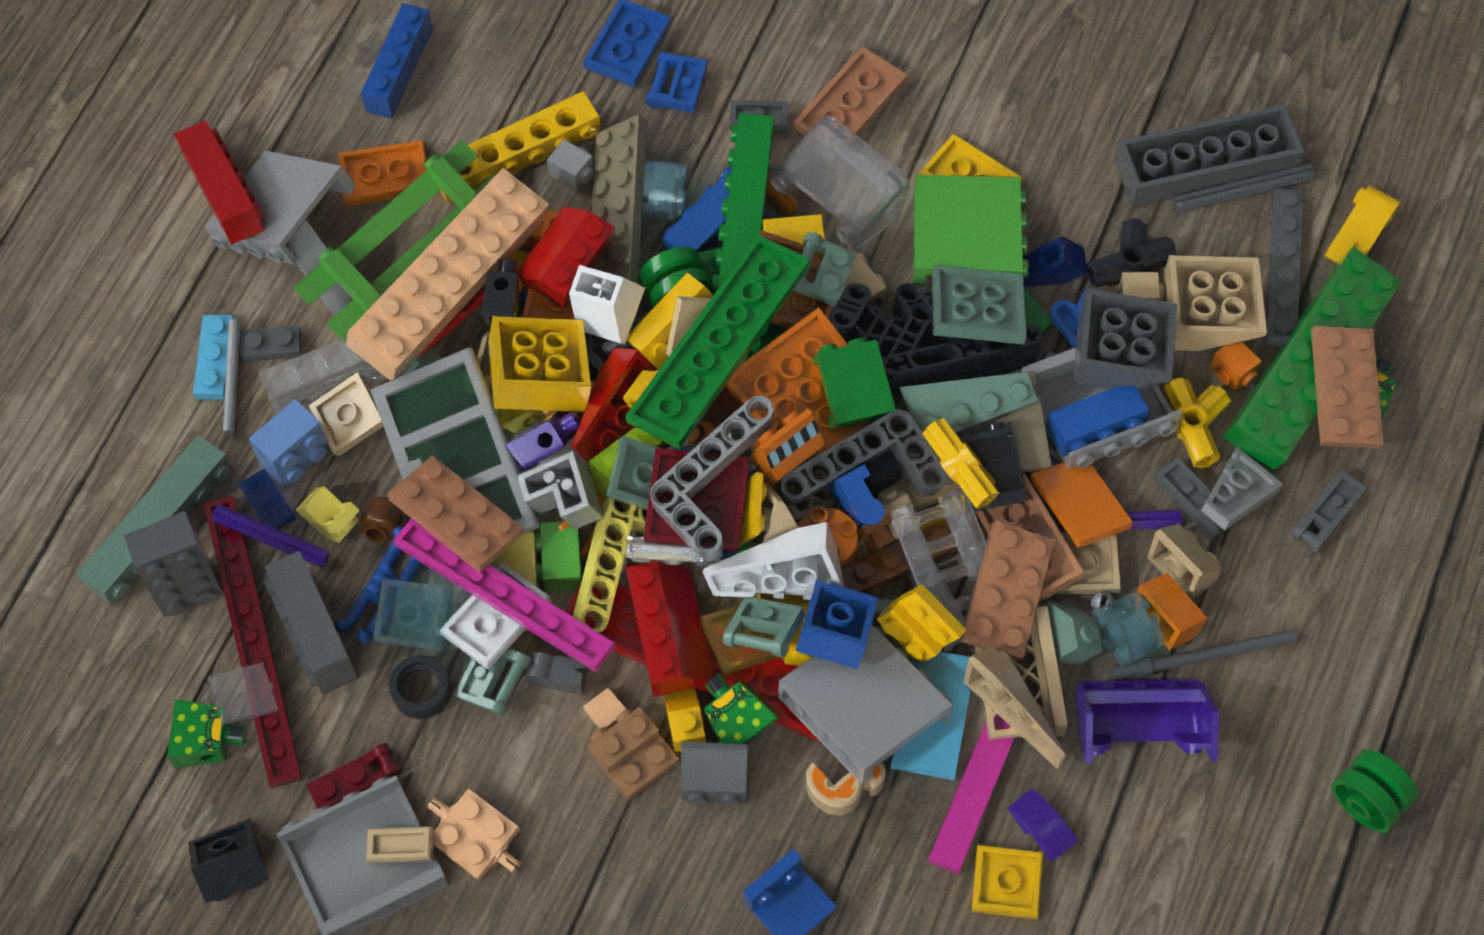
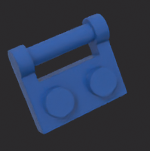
M666 52L660 53L657 59L658 69L651 92L647 93L645 104L655 109L665 107L695 113L708 68V60ZM672 67L676 68L669 94L662 93L669 69Z

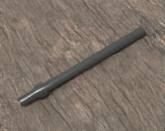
M1293 629L1151 660L1145 657L1136 659L1132 664L1111 668L1113 680L1138 676V678L1152 676L1153 672L1297 642V633Z

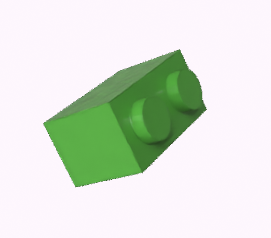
M564 521L540 523L541 534H535L536 553H542V562L536 563L537 580L543 581L545 592L577 590L582 581L579 528L575 530L570 525L563 531H560L558 527Z

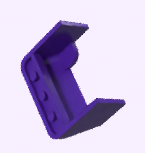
M1193 679L1083 681L1076 684L1079 746L1085 763H1092V755L1104 754L1106 750L1112 747V742L1175 741L1177 746L1183 748V751L1186 753L1194 754L1206 750L1210 760L1217 761L1219 711L1203 682Z

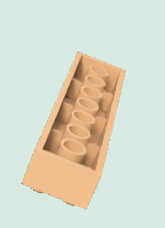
M502 168L348 330L346 346L390 381L398 378L486 284L488 272L498 271L499 260L509 259L545 220L549 204Z

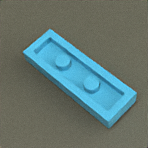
M203 315L193 390L196 400H224L229 320L234 319L232 315Z

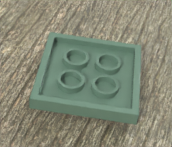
M934 265L932 272L933 335L1024 345L1026 339L1023 274Z

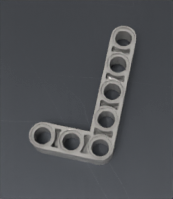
M759 395L749 399L651 487L650 497L655 511L703 560H715L723 553L722 534L690 499L771 428L774 423L773 404L764 396ZM756 409H764L768 412L767 416L763 419H755L751 414ZM737 429L745 433L739 440H732L728 437L731 431ZM715 450L720 452L721 456L716 461H708L704 458L706 453ZM687 471H693L697 474V478L692 482L681 480V476ZM663 492H669L674 495L672 501L665 504L657 501V498ZM689 514L696 518L690 526L679 524V519L684 515ZM706 537H712L717 540V544L711 549L701 547L700 543Z

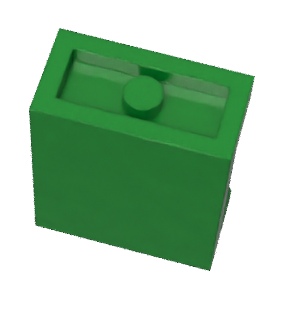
M858 338L848 342L849 346L837 348V344L826 345L819 348V352L812 358L813 365H818L831 413L827 418L830 431L876 421L896 410L877 340L866 341V338Z

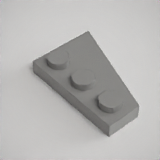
M1236 446L1201 511L1226 530L1279 493L1283 483Z

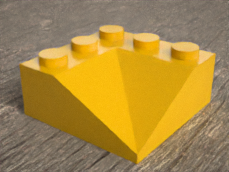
M492 316L488 344L494 409L584 412L589 400L591 381L583 320Z

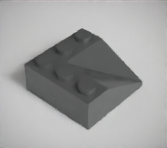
M1087 288L1079 308L1072 383L1098 388H1112L1171 382L1177 304Z

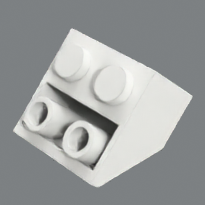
M579 265L569 292L575 320H583L585 333L625 345L645 287L626 278Z

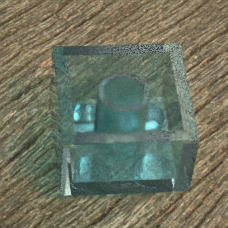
M382 579L373 642L383 645L444 652L446 638L441 635L440 629L449 620L453 590L438 585Z

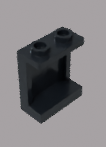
M1004 422L986 425L987 432L975 434L974 429L956 432L962 442L968 444L974 451L982 466L993 476L996 481L994 486L999 491V494L991 503L977 509L961 488L965 513L1028 500L1013 427L1005 428Z

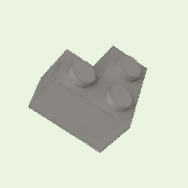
M574 451L517 475L525 503L541 515L558 507L561 518L575 530L603 518L588 464Z

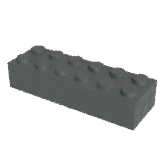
M1284 104L1119 140L1115 162L1131 206L1136 207L1173 199L1179 194L1299 166L1304 155V149L1287 107Z

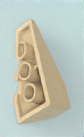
M993 646L972 655L967 662L963 683L1054 767L1059 769L1063 765L1066 754L1017 668L1014 666L1011 657L1004 651H997Z

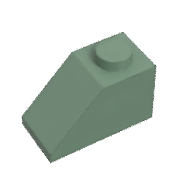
M1053 601L1044 603L1048 607L1057 662L1080 665L1103 651L1098 622L1073 604Z

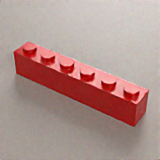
M205 120L174 133L180 150L229 243L233 245L263 232L264 229L260 219L265 218L258 202L255 201L242 173L239 172L233 157L230 156L225 143L222 142L217 129L211 130Z

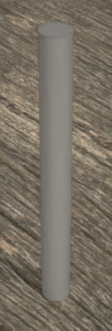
M237 319L229 320L223 415V433L227 435L235 433L241 321Z

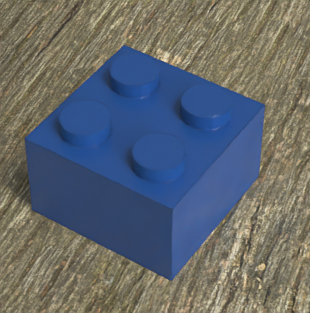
M816 579L796 651L858 669L867 644L878 597Z

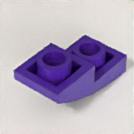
M1033 788L1029 789L1007 807L1024 834H1032L1049 861L1057 859L1078 841L1059 814Z

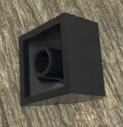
M250 818L188 842L191 870L205 903L213 900L222 901L234 892L244 888H255L261 885L263 881L269 879L266 863Z

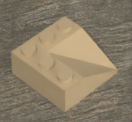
M1169 255L1163 274L1165 302L1177 304L1174 350L1202 351L1266 336L1267 328L1259 258Z

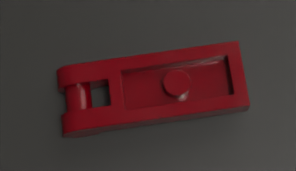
M387 743L379 744L365 755L307 783L306 786L317 809L324 806L332 807L342 802V799L352 792H363L371 788L372 784L378 779L400 775L402 770L397 762H393L390 756L392 751ZM380 763L381 770L373 773L371 766Z

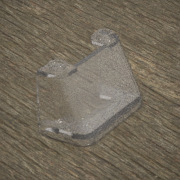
M832 116L824 117L810 129L772 171L769 182L777 191L784 194H790L797 187L834 215L837 218L836 234L838 239L842 243L851 246L855 251L900 218L909 190V180L900 168Z

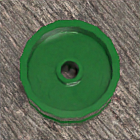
M685 246L671 248L654 256L641 268L638 274L639 282L642 287H645L644 292L649 296V303L652 308L663 299L686 273H689L713 294V282L709 274L704 270V264L694 248Z
M1363 749L1349 765L1350 769L1343 770L1331 784L1332 793L1342 808L1358 823L1372 831L1387 833L1399 820L1400 813H1405L1418 799V789L1409 775L1392 759L1378 751Z

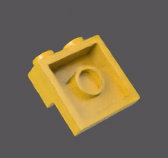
M923 584L890 602L876 619L881 624L883 632L894 637L903 646L904 653L908 657L916 659L920 664L937 656L944 646L959 639L967 630Z

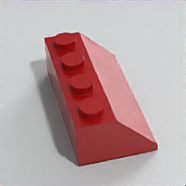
M659 561L626 567L628 585L653 697L705 687V684L714 677L689 567Z

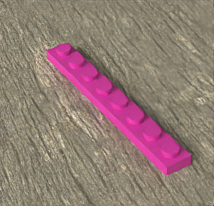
M412 518L393 540L395 546L594 672L599 670L615 649L614 642L489 565L479 573Z

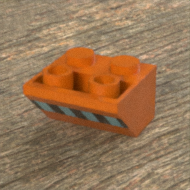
M808 408L801 414L797 410L793 411L776 427L778 430L776 433L771 428L752 445L754 452L749 456L750 461L759 473H763V478L771 487L825 445L813 414Z

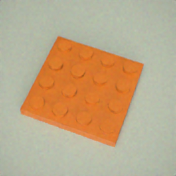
M819 307L742 363L725 385L741 406L754 396L760 395L768 398L773 404L774 423L771 428L775 433L778 431L776 427L793 411L797 410L801 414L808 408L812 412L825 445L801 465L854 435L871 423L867 422L830 431L827 418L831 413L818 365H813L812 358L819 352V348L823 346L837 344V348L849 345ZM756 409L751 415L755 419H763L767 416L768 412L764 409Z

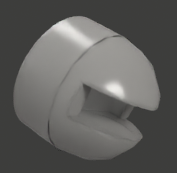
M1099 592L1091 599L1090 612L1098 619H1108L1113 615L1116 603L1111 594ZM1101 599L1107 600L1105 611L1099 610Z

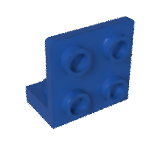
M794 849L743 891L744 903L772 935H807L836 909V905L803 870L802 857Z

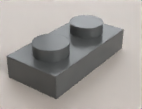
M731 100L730 130H732V124H738L739 113L774 116V131L787 132L788 101Z
M299 325L240 331V359L242 362L302 357L301 330Z

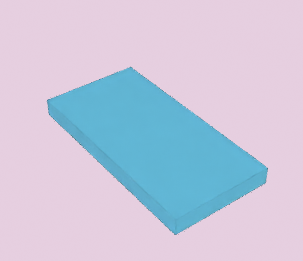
M940 651L937 656L922 664L916 659L911 658L910 663L916 669H921L929 678L930 683L938 691H943L949 697L952 704L951 716L948 723H945L942 719L938 720L893 754L891 769L955 780L971 690L963 683L967 662L970 657Z

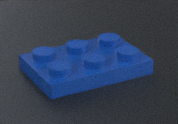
M619 0L584 59V68L635 88L669 29L671 17L627 0Z

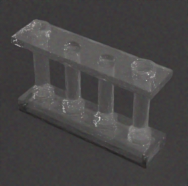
M961 487L937 497L940 503L938 506L914 513L911 503H908L890 512L893 518L892 526L899 537L917 586L923 584L954 617L955 613L969 609L973 594L949 602L943 584L968 575L974 590L987 544L970 500ZM945 517L951 534L926 542L920 524ZM957 546L963 564L938 572L931 554Z

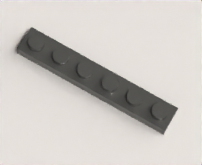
M1274 187L1272 193L1265 345L1282 347L1298 323L1304 190Z

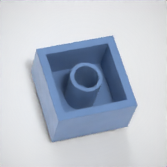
M296 399L249 438L260 466L283 488L299 480L304 471L313 463L321 461L329 450L320 422Z

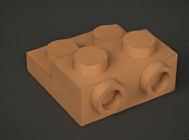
M640 707L634 711L628 708L621 712L616 718L617 724L608 730L602 727L595 731L590 737L592 742L588 744L590 754L628 801L680 763L677 755L660 736L658 728Z

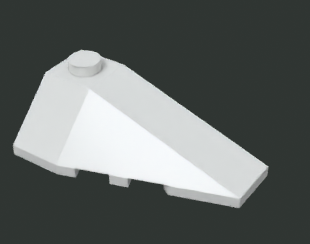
M827 522L796 528L703 569V574L713 596L753 597L755 593L773 594V598L784 599V594L803 595L804 600H810L816 579L844 587L837 545Z

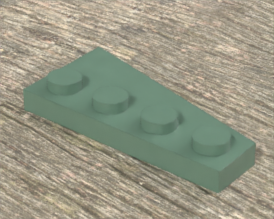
M1027 372L899 387L908 413L913 417L922 433L931 423L943 417L949 422L954 431L958 432L1038 401Z

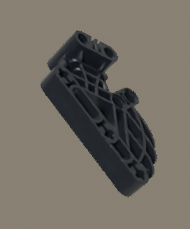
M858 283L850 284L844 289L840 300L837 301L829 316V321L847 344L858 338H866V341L877 340L892 396L902 395L899 387L972 379L1028 366L1037 361L1043 340L1042 331L1031 325H1026L1024 345L933 335L932 292H923L919 286L911 283L901 284L897 288L892 314L882 313L879 308L870 306L871 291L868 287Z

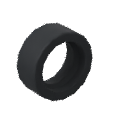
M426 655L410 656L401 661L392 671L389 680L390 694L396 707L407 717L415 719L431 718L440 713L449 703L452 693L451 681L443 664L434 657ZM419 671L433 673L439 681V690L432 699L417 704L405 699L402 694V685L409 675Z

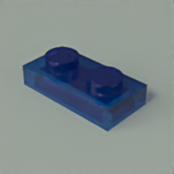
M265 468L238 483L242 493L261 522L281 529L296 520L294 513Z

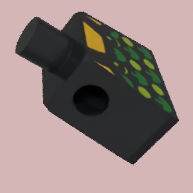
M499 260L498 272L490 271L487 274L482 316L489 330L491 328L492 316L522 317L524 285L519 274L516 273L517 262L514 260Z

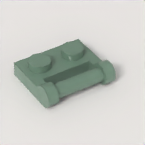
M808 232L803 241L805 247L802 256L809 258L810 264L815 252L823 254L813 283L806 280L807 271L793 291L834 307L843 293L857 253L828 242L817 233Z
M745 597L724 632L723 644L732 648H736L739 645L772 652L773 656L784 658L788 653L789 643L805 616L803 607L754 597ZM743 629L776 635L775 639H769L741 632Z
M507 649L496 663L487 670L472 658L453 696L458 700L504 717L508 710V707H506L507 702L524 668L528 669L532 659L520 652ZM507 662H512L513 664L495 700L489 699Z

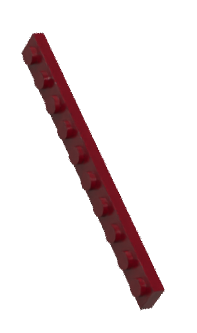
M232 495L203 503L269 786L273 789L303 780L245 536L212 520V514L218 505H223L239 512L236 499Z

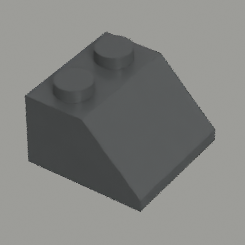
M682 742V800H688V803L693 805H704L707 801L720 802L724 806H738L740 803H747V744Z

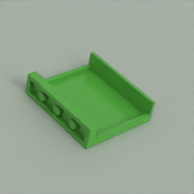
M915 175L913 284L925 287L926 275L932 276L934 265L1017 273L1027 277L1028 259L1022 258V253H1027V236H1022V230H1026L1027 213L1021 212V207L1026 206V189H1021L1020 177Z

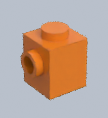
M1241 341L1225 345L1215 352L1210 368L1216 373L1217 378L1222 384L1228 385L1236 392L1243 385L1249 387L1257 380L1262 361Z

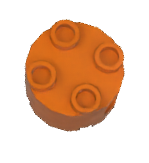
M822 506L812 508L810 513L806 514L797 526L801 528L827 522L837 545L840 566L843 567L854 562L858 553V534L855 521L837 509Z

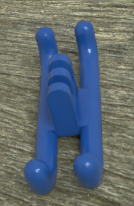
M399 526L394 529L393 540L403 529ZM392 541L387 553L346 617L335 621V629L342 634L350 631L371 601L379 605L380 608L365 630L361 629L356 632L358 642L361 644L370 643L381 630L422 563L411 557L399 578L396 579L392 566L402 550L396 547Z

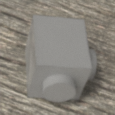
M563 140L547 159L549 175L575 191H578L583 184H587L593 177L592 155L581 146L576 147L566 140Z

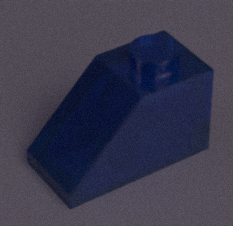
M1063 236L1022 256L1023 259H1028V275L1023 277L1024 287L1063 285L1087 273L1084 247Z

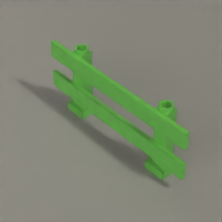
M460 140L445 155L439 157L437 154H434L423 164L427 170L338 249L329 246L318 256L321 263L293 287L309 306L336 282L349 294L353 300L327 322V325L342 341L347 338L348 330L495 177L493 174L474 191L459 175L461 171L478 157L463 140ZM442 189L457 207L375 281L369 284L354 266Z

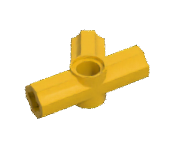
M1183 377L1173 379L1164 385L1163 393L1172 411L1181 410L1182 412L1178 429L1175 431L1176 435L1184 442L1194 467L1199 469L1210 467L1219 461L1220 454L1208 426L1230 405L1231 400L1227 392L1219 385H1210L1196 399L1189 379H1183ZM1186 421H1191V422L1195 423L1196 425L1189 424V423L1186 422Z
M944 417L926 427L922 434L941 459L940 464L948 476L956 484L960 485L977 509L991 503L999 494V491L994 486L996 481L982 466L974 451L968 444L962 442Z

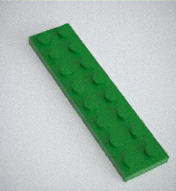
M757 235L626 414V422L680 449L811 266L810 259Z

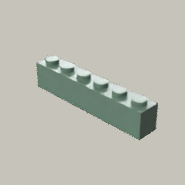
M197 435L76 573L83 586L111 606L117 599H121L129 590V585L139 575L134 566L124 535L184 511L190 519L192 512L207 501L212 489L227 478L232 468L227 455Z

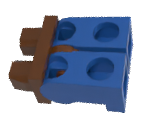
M862 465L838 478L827 489L840 511L855 521L858 542L864 539L870 552L874 553L896 540L888 527V524L894 520L889 512L884 515L882 503L873 498L864 482L870 476V473L866 466Z

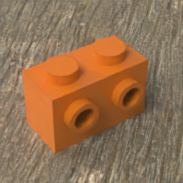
M1168 573L1140 585L1130 603L1131 607L1169 650L1196 638L1208 619Z

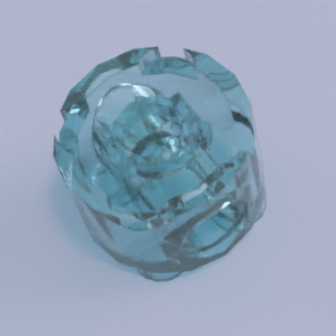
M645 160L641 219L676 221L682 218L686 164Z
M1135 591L1092 611L1093 619L1098 622V627L1103 635L1100 637L1102 649L1106 654L1112 652L1122 667L1157 651L1164 643L1162 630L1156 615L1154 614L1149 617L1146 609L1150 608V605Z

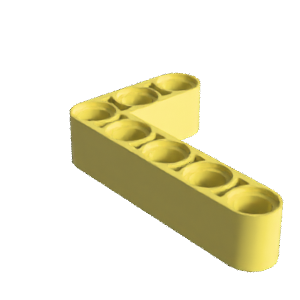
M609 497L603 501L600 507L603 518L597 520L573 614L575 619L586 626L585 616L591 618L595 625L593 630L598 633L606 629L609 622L630 533L632 531L644 535L646 519L643 516V512L647 513L646 509ZM614 501L620 503L623 512L615 508ZM607 530L615 534L616 541L608 537ZM600 558L608 563L609 570L601 566ZM592 587L597 588L601 592L602 599L594 596Z

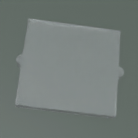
M263 663L208 676V682L213 694L212 704L217 707L222 725L278 710L272 693L273 683H269Z

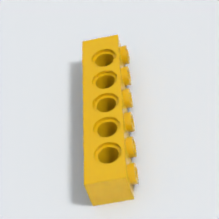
M584 91L468 144L478 157L461 171L459 175L474 191L493 174L496 176L502 168L515 175L525 167L541 163L554 152L563 140L575 145L583 140H590L601 131L599 115ZM441 189L440 192L447 204L453 202Z

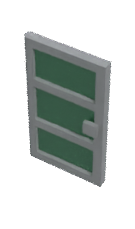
M473 348L461 350L370 390L403 480L427 459L434 456L524 527L523 534L539 528L540 525L534 510L524 501L517 475H520L514 457L506 445L508 442L496 409H494L493 401Z

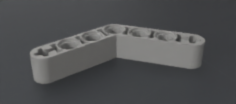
M306 219L285 244L298 260L296 265L305 277L321 263L318 256L327 249ZM337 282L320 296L333 316L338 314L353 300Z

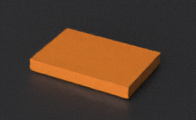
M424 140L338 153L340 166H342L356 185L350 194L343 193L346 207L392 200L427 170L423 166L427 161Z
M1065 462L1051 466L1049 469L1032 473L1031 482L1078 549L1131 529L1133 521L1092 464L1081 469L1078 466L1068 469Z

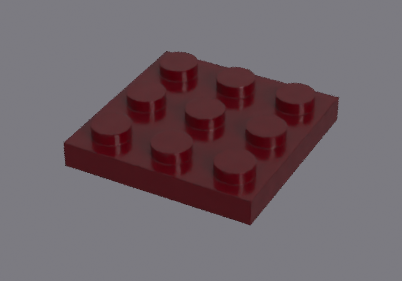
M655 448L650 491L651 487L690 451ZM706 453L704 458L708 461H716L720 458L721 454ZM738 456L690 499L721 532L724 545L723 551L739 552L750 457ZM687 471L681 476V480L684 482H692L697 478V474L693 471ZM649 492L644 542L689 547L655 511ZM663 492L658 496L657 501L664 504L669 503L674 495L669 492ZM689 514L684 515L679 519V524L690 526L696 518ZM706 537L701 541L700 546L705 549H711L715 547L717 540L712 537Z

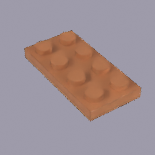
M861 46L795 119L793 128L837 157H840L907 82V74Z
M1315 326L1311 330L1320 446L1379 449L1384 445L1374 330Z
M434 456L427 459L388 493L389 501L479 573L523 535L524 527Z
M1023 475L1028 500L975 511L988 535L992 523L996 520L1055 540L1039 603L1086 576L1026 475Z
M996 520L992 523L964 624L967 630L961 636V642L982 649L993 646L997 651L1007 653L1012 659L1018 661L1023 659L1055 540Z

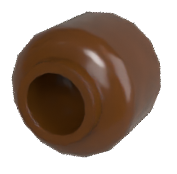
M388 497L372 498L364 507L359 527L364 536L371 542L384 543L391 541L394 537V529L401 526L404 513L389 501Z

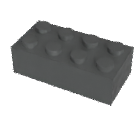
M185 511L124 535L134 566L164 617L179 615L191 606L199 603H209L216 596L223 594L212 562Z
M300 550L264 566L269 577L263 580L312 688L318 685L322 695L357 680L358 678Z

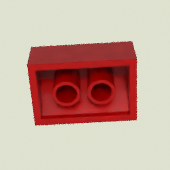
M563 207L516 273L519 274L523 284L564 309L570 301L569 292L579 265L594 268L613 241L615 226L591 211Z

